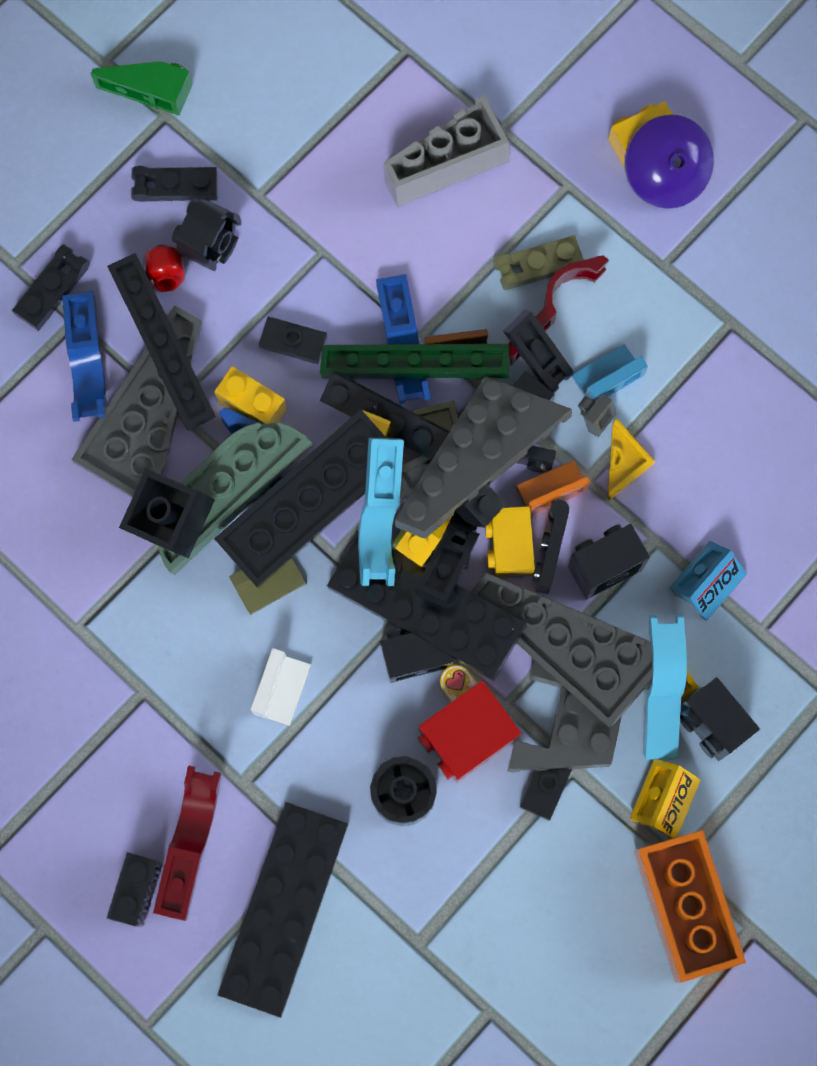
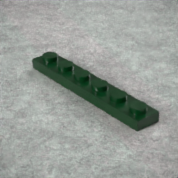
M322 345L320 375L322 379H330L332 373L337 371L350 379L484 378L485 376L489 378H509L510 345Z

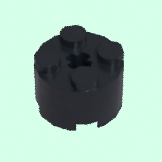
M193 198L187 206V215L182 225H177L173 231L172 242L177 243L179 255L212 271H216V264L218 262L225 264L231 256L239 238L234 235L236 225H241L242 221L240 215L209 200Z
M408 756L393 757L382 763L373 775L370 785L372 804L378 815L388 823L398 826L414 825L425 819L433 809L437 795L436 780L429 767L419 760ZM404 783L406 788L411 787L413 789V792L409 793V798L405 800L401 796H395L394 791H398L397 785Z

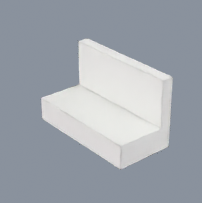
M272 648L251 707V712L254 715L290 726L311 664L287 657L285 652Z

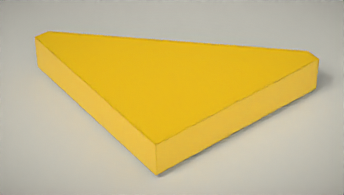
M615 419L612 423L607 498L609 500L613 499L655 463L654 459L618 419Z

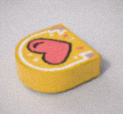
M460 665L449 666L442 672L440 677L441 690L450 703L477 684L471 673Z

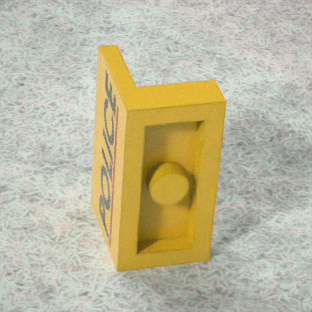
M654 759L629 819L637 824L656 829L671 839L677 838L701 779L679 765Z

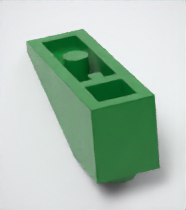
M158 61L93 68L91 72L96 88L180 116L192 87L189 71L177 63L167 64Z

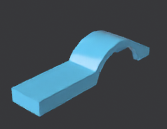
M369 438L365 503L360 516L358 534L360 582L362 586H369V579H386L387 586H394L395 566L392 558L391 536L394 515L400 506L404 440Z
M649 615L652 679L649 691L646 692L643 755L646 760L678 759L681 697L684 693L687 676L684 616L676 615L675 623H658L656 615Z

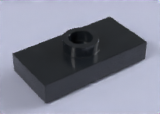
M268 316L258 345L261 349L319 365L322 345H325L328 335L327 332Z
M572 769L535 770L519 808L550 821Z

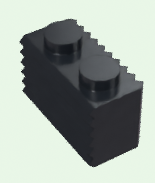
M126 853L106 917L107 919L135 927L145 925L143 920L147 919L145 914L149 912L147 907L151 906L149 901L153 899L151 894L155 893L153 888L157 886L155 881L159 880L157 875L161 873L159 868L163 867L161 862L133 853Z

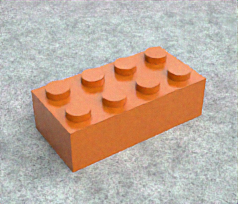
M703 830L634 851L675 982H686L746 963Z

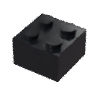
M145 469L119 528L189 559L215 499Z
M631 523L623 528L620 524H617L603 533L605 537L596 542L588 539L575 547L576 552L572 554L568 568L586 600L641 572L650 559L647 550Z
M718 677L714 678L681 706L680 723L688 732L694 731L701 739L700 747L711 759L715 757L718 761L722 760L760 730L758 725Z

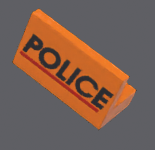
M571 461L516 485V490L524 507L530 506V515L550 508L556 500L566 501L586 492L590 481L588 477L582 478L575 461Z

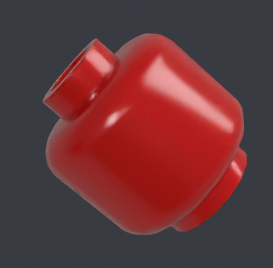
M157 245L144 255L143 268L154 289L159 292H170L182 284L185 279L183 256L178 254L176 248L167 245Z

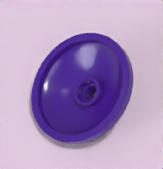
M680 115L657 116L642 124L631 137L625 153V173L630 187L644 202L659 208L671 209L682 207L695 200L708 185L714 167L713 148L705 131L693 120ZM676 156L681 161L677 168L673 165V160Z

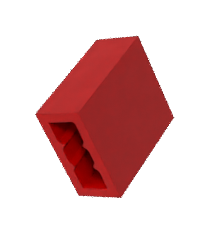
M482 680L419 725L418 730L421 735L417 739L427 753L433 750L440 759V762L436 765L445 778L449 780L453 777L456 783H458L517 740L522 733Z

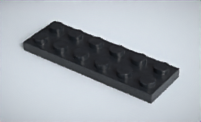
M361 409L214 538L257 588L261 587L365 494L369 438L387 437Z
M357 536L327 584L329 590L406 633L415 634L451 655L458 662L494 681L527 627L526 622L457 584L445 607L416 595V587L426 568L419 566L411 559L392 550L393 564L395 566L394 586H387L386 579H369V586H362L360 582Z
M288 802L285 803L217 996L282 1018L343 843L348 823Z

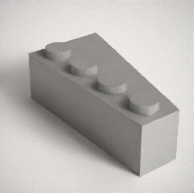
M483 94L477 98L475 104L464 110L463 108L455 113L453 119L442 127L438 125L429 131V135L420 142H413L384 162L385 182L397 207L509 162V140L485 95Z

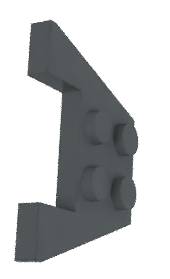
M533 659L529 679L561 688L548 748L515 740L507 771H546L556 768L610 767L622 716L613 727H608Z

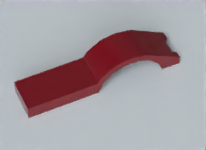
M601 255L567 264L555 272L547 286L544 307L535 316L545 332L555 323L557 314L552 302L553 293L563 283L573 279H586L595 283L606 272L604 266L609 262V259ZM509 342L510 366H512L521 356L512 343Z
M188 765L182 808L174 836L168 848L153 910L154 914L183 921L188 919L203 852L214 819L221 780L220 772L215 771L213 775L196 772V767Z

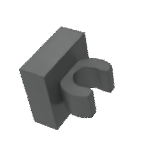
M604 394L596 402L585 396L577 405L578 408L582 409L580 414L584 417L588 432L598 438L617 414L613 399Z

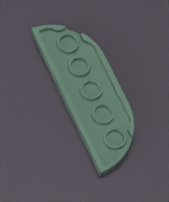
M255 423L229 436L181 482V484L200 491L215 499L189 559L158 546L162 561L169 573L176 575L314 443L297 429L282 423Z

